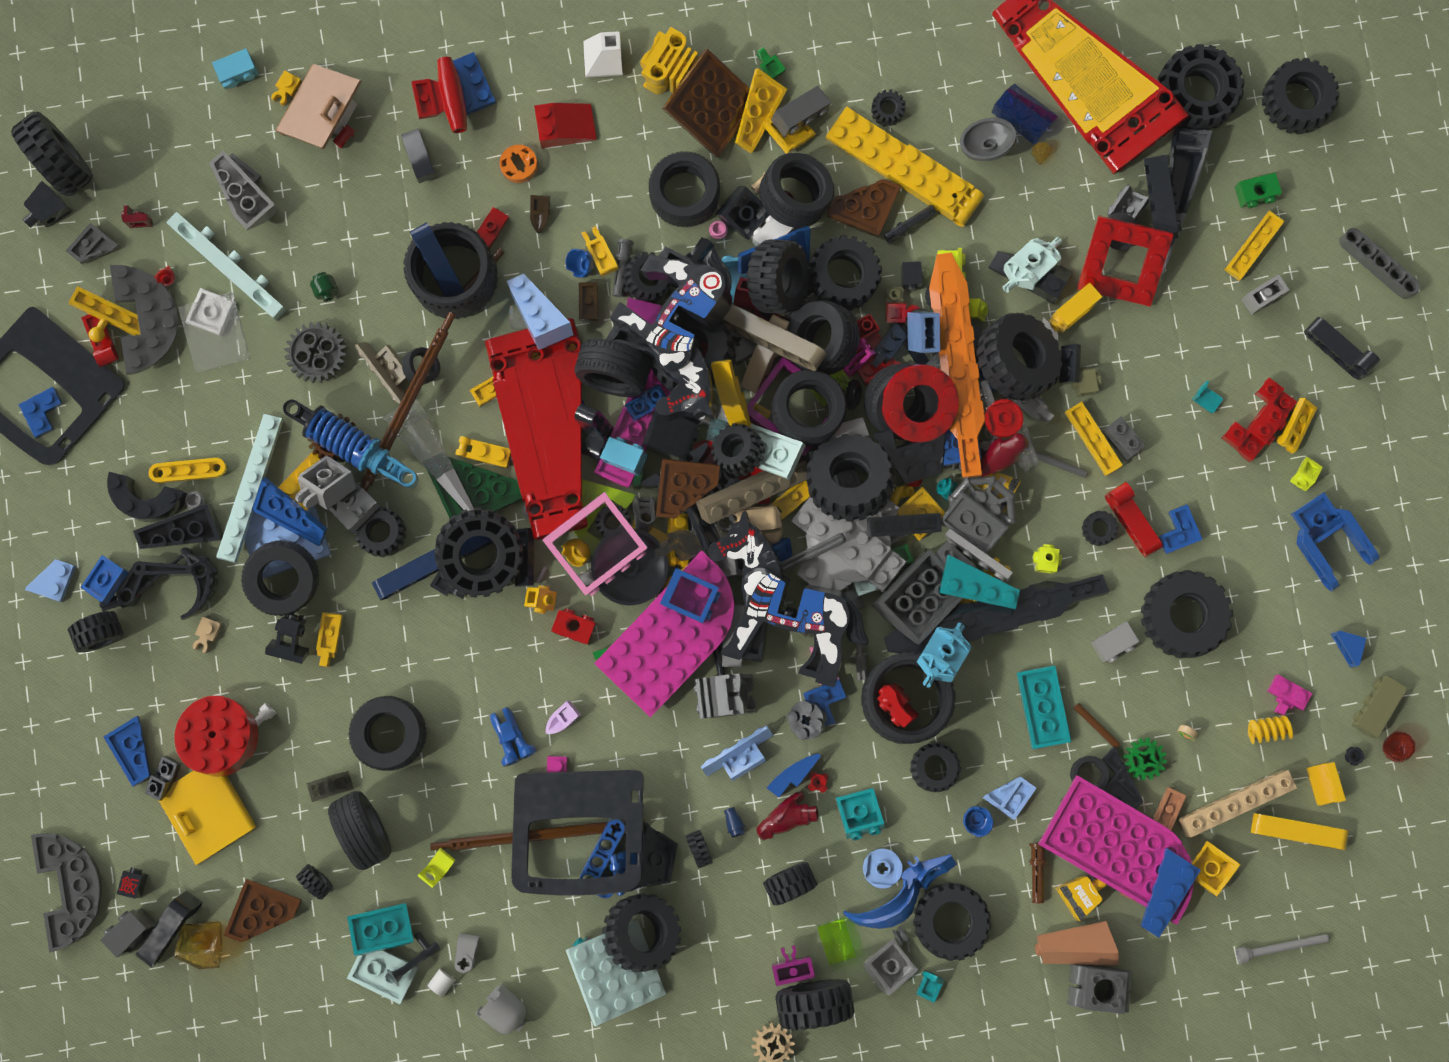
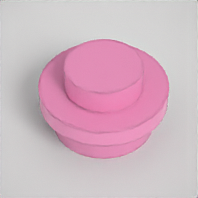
M714 221L709 227V233L714 239H723L728 233V227L723 221Z

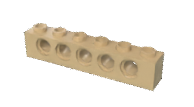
M1281 770L1179 817L1177 820L1185 837H1193L1297 789L1289 770Z

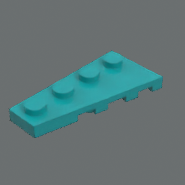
M947 555L939 593L1016 609L1020 590Z

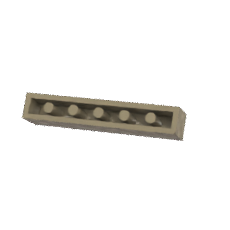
M802 458L799 459L790 480L767 471H762L696 501L701 518L712 524L807 480V462Z

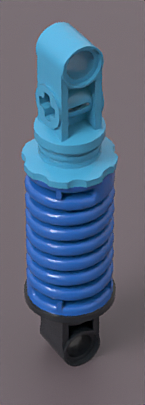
M293 399L284 403V413L304 426L302 431L303 437L314 440L316 444H320L321 447L327 448L328 451L333 452L335 455H339L341 459L352 463L361 472L369 468L372 470V473L378 474L380 472L406 488H414L418 485V475L403 463L389 456L390 451L380 448L381 440H371V435H364V431H358L356 426L352 427V424L346 423L344 419L339 420V416L328 411L323 405L318 406L313 411ZM294 405H297V412L295 414H291L290 408ZM407 474L413 475L411 483H405L404 481Z

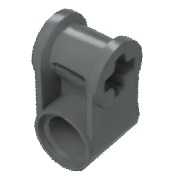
M634 496L633 512L635 527L649 533L655 521L654 497L647 499Z

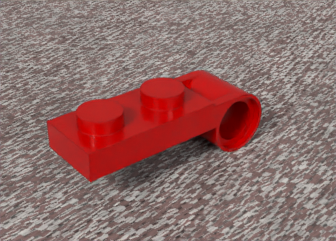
M90 314L81 317L88 337L89 331L93 327H97L100 319ZM107 325L104 329L105 336L102 341L93 342L90 339L94 349L93 356L99 367L119 360Z

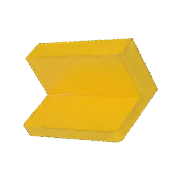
M1327 762L1306 769L1318 806L1346 801L1335 762Z

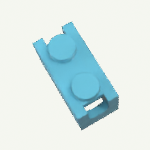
M246 48L212 62L218 79L225 89L234 88L238 83L250 81L259 75L254 61Z
M609 437L600 458L607 464L639 476L648 456L644 453V448L635 443L633 446L626 444L627 441L620 437H616V439Z

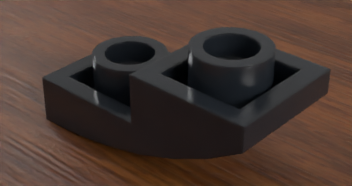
M162 756L156 774L150 776L145 793L162 801L174 783L182 763L168 756Z

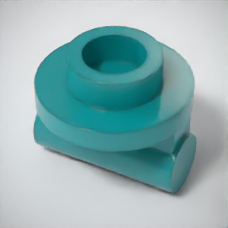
M944 478L937 484V493L943 499L949 501V494L955 491L958 484L950 478Z

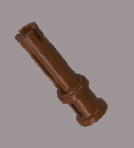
M1029 843L1031 847L1029 863L1032 865V903L1043 904L1044 866L1047 864L1045 848L1038 843Z

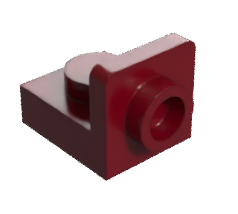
M124 205L121 218L129 228L152 227V219L146 213L135 212L133 214L131 207Z

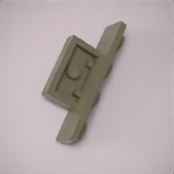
M367 342L357 343L355 347L358 350V354L366 360L370 370L380 379L382 386L387 388L392 399L400 405L406 394L400 386L407 380L402 370V360L391 345H386L376 355Z

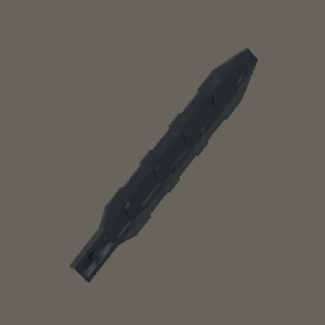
M1103 574L1069 584L1047 580L1021 589L1016 609L980 601L968 602L953 608L919 645L898 629L884 637L887 651L891 653H922L937 627L955 629L958 623H962L961 626L965 625L962 636L968 642H971L989 634L1000 631L1006 632L1032 622L1060 617L1071 604L1106 595L1109 593V589Z

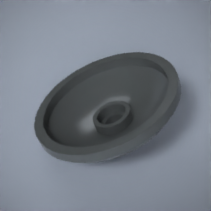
M985 118L969 125L962 133L960 138L961 150L972 160L982 162L997 160L1009 153L1014 147L1017 138L1016 131L1013 125L1004 119Z

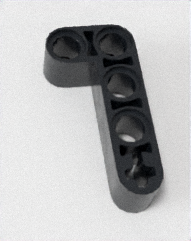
M1316 317L1304 331L1309 340L1357 380L1366 377L1380 362L1379 357L1374 352L1366 350L1362 353L1321 317Z
M580 404L575 412V420L588 434L582 446V454L600 460V456L614 428L599 410Z
M188 891L177 896L166 908L136 953V957L150 968H153L162 958L185 922L199 910L202 902Z

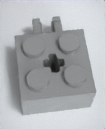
M326 455L299 475L298 482L301 491L297 493L295 500L299 503L303 502L307 509H310L317 503L325 509H329L356 489L352 471Z

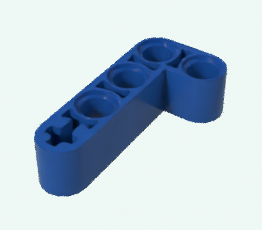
M614 818L608 820L581 871L579 879H583L588 874L592 875L593 878L608 877L602 873L624 833V820ZM616 823H619V827H620V828H617V829L615 830L614 836H613V835L611 834V832H612V830H613V825H615ZM603 840H610L612 846L605 848L601 843ZM595 857H600L603 863L595 865L592 860ZM600 894L597 896L610 898L613 894Z

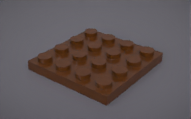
M705 49L662 109L714 157H719L740 127L750 88L709 49Z

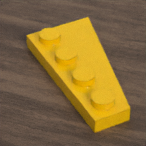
M759 68L755 69L735 141L737 145L749 153L754 151L765 131V123L771 120L787 91L784 86Z

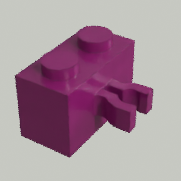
M791 945L793 950L791 953L792 959L789 960L788 954L785 953V948H780L785 961L771 964L776 986L815 978L810 955L795 958L796 946Z

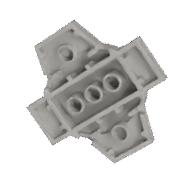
M809 497L791 520L795 526L806 533L807 549L839 533L844 534L846 542L801 564L798 576L810 585L838 591L843 590L853 582L868 581L883 592L906 561L891 550L890 536L868 537L867 518L896 516L899 507L887 499V505L883 509L879 508L876 515H869L861 521L855 519L853 522H846V519L836 520L833 519L832 515L827 516L822 513L821 507L817 508L813 503V498Z

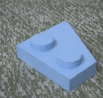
M55 559L25 590L63 602L76 566Z

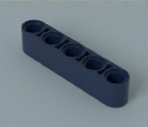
M426 222L411 230L410 234L444 297H454L464 293L428 223Z

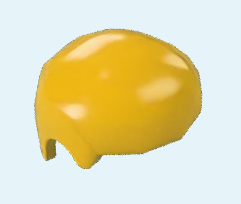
M570 539L561 546L563 548L562 555L566 556L567 561L573 566L581 567L590 559L589 547L583 540Z

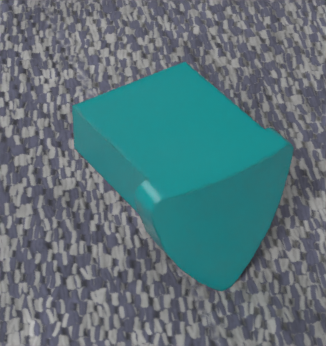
M923 971V978L915 994L935 1003L945 980L931 972Z

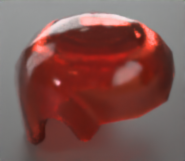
M1393 732L1382 743L1384 755L1395 763H1403L1415 753L1416 743L1412 736L1406 732Z

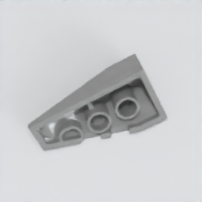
M224 151L209 162L233 216L246 230L264 224L278 212L276 205Z

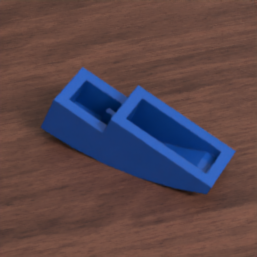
M815 754L792 764L775 777L766 788L779 798L790 783L798 787L821 755Z

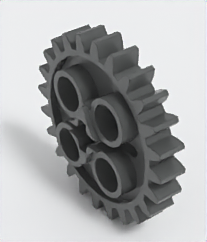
M310 322L309 328L303 324V330L300 331L296 328L297 335L290 334L293 340L286 341L290 345L289 348H284L289 353L284 356L286 360H290L287 366L292 367L290 371L293 374L297 372L296 376L299 379L303 376L305 382L310 378L313 384L316 379L322 383L324 377L330 381L329 375L332 374L336 377L334 371H342L339 365L346 364L342 360V358L347 357V354L342 352L347 350V347L342 345L345 340L340 338L341 334L339 332L335 333L336 329L334 327L329 329L326 323L322 327L321 323L317 322L316 327H314L313 323ZM310 337H314V342L308 345L307 340ZM331 343L332 348L329 351H324L325 345ZM306 354L308 356L307 360L300 362V357ZM320 361H325L323 368H317Z

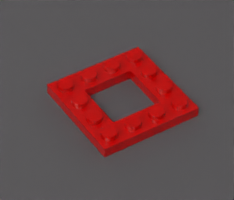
M1098 215L1077 289L1081 290L1091 283L1100 295L1151 307L1173 233ZM1112 240L1148 248L1138 282L1102 274Z

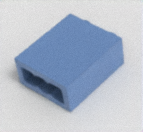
M926 311L907 312L908 350L920 353L940 352V313Z

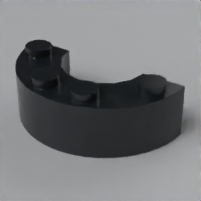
M113 472L108 473L107 488L112 502L121 512L143 522H158L172 517L185 504V498L188 493L166 486L163 487L161 493L155 498L140 500L134 490V479Z

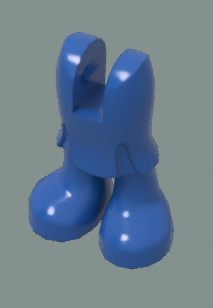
M509 707L502 709L507 720L502 724L495 712L490 714L492 726L499 737V743L502 744L505 753L501 760L503 767L520 761L518 754L512 746L511 742L513 741L517 745L522 760L537 752L533 745H528L524 740L523 733L520 731L514 714Z

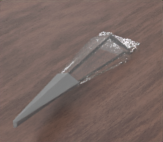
M415 399L397 437L464 510H474L427 413L418 400ZM398 407L383 417L388 426Z

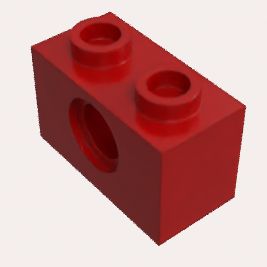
M565 608L564 611H558L551 632L589 646L596 623L593 622L594 618L582 615L581 618L575 615V611ZM572 621L579 622L580 627L578 630H570L569 625Z

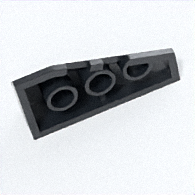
M997 251L988 268L1008 279L1004 272V264L1015 254ZM1029 259L1030 262L1038 261L1036 259ZM1056 264L1036 283L1034 290H1027L1054 304L1065 287L1072 271Z

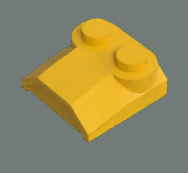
M1208 841L1205 842L1203 848L1192 862V865L1201 870L1195 881L1216 897L1224 890L1240 867L1238 862Z

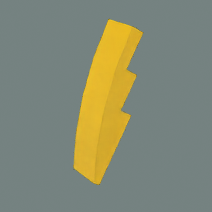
M732 360L712 362L711 367L716 388L729 425L732 426V423L739 425L741 423L751 429L745 395L740 390L738 376L734 375Z

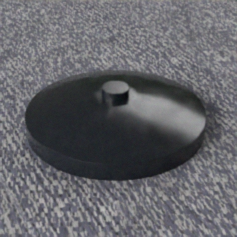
M625 528L608 534L597 545L591 560L593 581H596L639 547ZM633 528L647 546V549L644 550L647 554L638 561L636 558L632 559L629 562L631 566L625 571L621 572L618 570L614 573L615 578L608 584L603 582L598 586L601 594L614 603L628 606L645 603L656 596L664 586L668 575V559L661 543L646 531Z

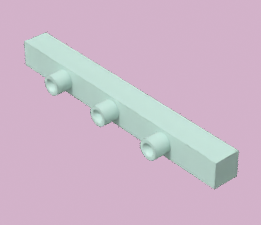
M177 212L166 222L274 320L277 321L287 311L264 290L270 283L264 276L260 275L254 281L236 265L242 259L237 252L233 251L227 257L209 241L215 235L210 228L206 226L199 232Z

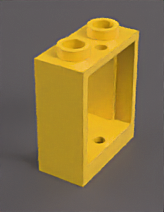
M1091 283L1087 284L1055 311L1049 320L1051 328L1062 335L1096 306L1102 298L1100 293Z

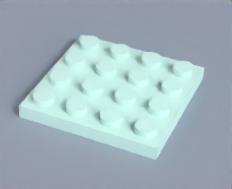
M638 919L629 922L628 937L631 944L641 952L649 951ZM605 934L566 949L594 1026L605 1023L666 995L657 969L646 972H632L631 970L622 969L621 964L616 965L612 961L613 955L608 956L606 953L608 946L603 945L602 939H605Z

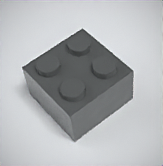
M143 909L125 911L118 918L119 922L115 926L111 925L103 933L105 936L100 941L116 958L130 954L150 934L156 923Z

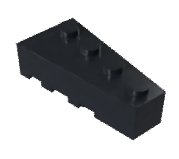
M1167 154L1145 158L1144 166L1153 227L1173 233L1172 239L1179 238L1178 232L1182 231L1180 220H1176V214L1179 213L1178 202L1174 203L1173 196H1176L1175 184L1171 185L1170 178L1174 177L1172 167L1168 166Z
M204 504L133 531L140 549L221 541L223 538V533L212 504Z

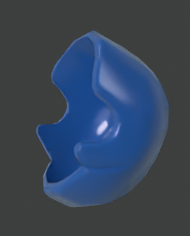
M571 249L567 253L565 259L566 269L571 271L574 277L585 278L593 271L594 260L589 251L585 249Z
M976 805L968 808L964 813L963 824L967 832L977 837H983L988 835L993 829V817L986 808Z

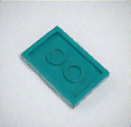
M406 903L347 916L354 957L414 943Z

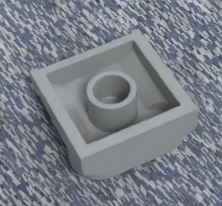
M892 938L863 963L868 975L886 995H891L918 971V968L913 965L896 943L895 938Z

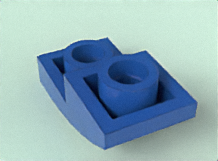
M657 384L643 392L641 396L626 403L624 407L633 421L636 422L654 411L657 401L667 396L660 385Z

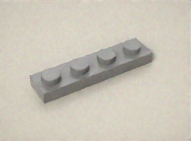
M949 529L945 534L946 540L951 545L962 550V554L970 560L973 558L979 562L978 565L983 570L987 571L989 569L995 573L993 576L1002 582L1006 581L1007 583L1012 580L1013 572L953 530Z

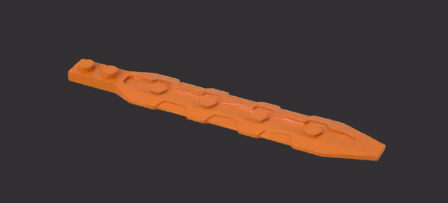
M951 252L937 254L929 291L931 307L934 313H940V369L952 379L959 397L958 412L949 430L958 440L962 477L982 476L977 438L985 422L983 401H981L979 391L978 364L976 363L974 352V331L971 326L969 313L968 284Z

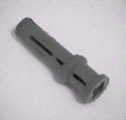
M618 239V252L615 255V260L619 269L615 271L612 296L624 298L625 286L622 285L624 280L622 274L627 264L632 260L630 254L634 242L627 239Z

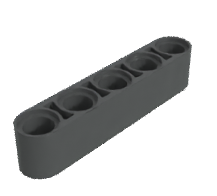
M1350 228L1339 238L1341 247L1399 297L1407 299L1419 291V281L1359 229ZM1348 235L1353 238L1354 242L1348 239ZM1362 248H1365L1368 251V254H1365L1362 251ZM1376 260L1382 263V267L1377 264ZM1391 273H1394L1397 279H1394L1391 276ZM1405 285L1411 288V292L1406 289Z

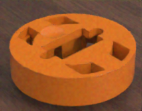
M513 145L502 153L500 168L507 180L513 183L529 182L536 174L538 161L535 153L529 147ZM513 153L515 155L519 154L526 166L524 172L518 171L512 162Z

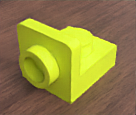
M1306 457L1290 482L1307 491L1316 482L1323 467Z

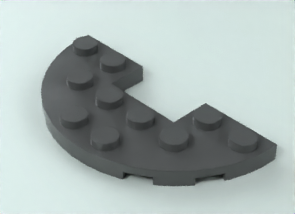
M110 265L115 303L135 302L140 335L121 337L126 375H132L151 368L152 365L159 360L161 361L166 356L177 333V311L170 293L161 283H157L155 277L134 267Z
M41 833L31 835L37 874L57 870L63 907L61 910L43 913L50 953L73 944L90 928L101 904L102 883L96 863L81 845L65 836Z

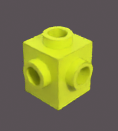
M1043 544V547H1039L1037 551H1034L1033 563H1036L1035 572L1055 574L1062 562V555L1059 554L1060 549H1055L1054 545Z

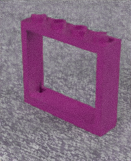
M783 357L747 405L751 423L780 434V431L777 430L775 424L752 408L782 368L791 374L800 370L794 362ZM805 446L800 458L804 459L812 446Z

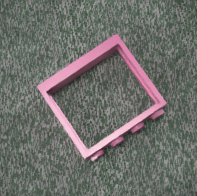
M605 492L543 539L544 543L585 596L588 593L592 596L599 591L600 588L598 586L601 583L605 582L608 584L615 578L614 573L618 570L621 572L625 571L631 566L629 562L632 559L636 558L638 561L647 554L644 551L647 549V546ZM603 503H606L639 547L586 587L553 545V542Z

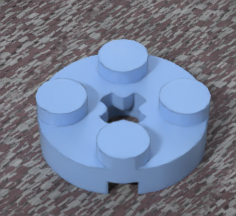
M879 848L871 851L864 859L863 874L866 880L874 887L889 888L900 879L902 863L893 851ZM881 863H885V866L888 867V870L884 871L883 874H880V870H877V866H880Z

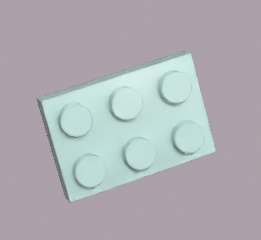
M382 950L358 956L347 979L401 1004L419 967L415 966L403 975L398 987L388 975L387 969L390 971L397 970L407 964L408 961Z

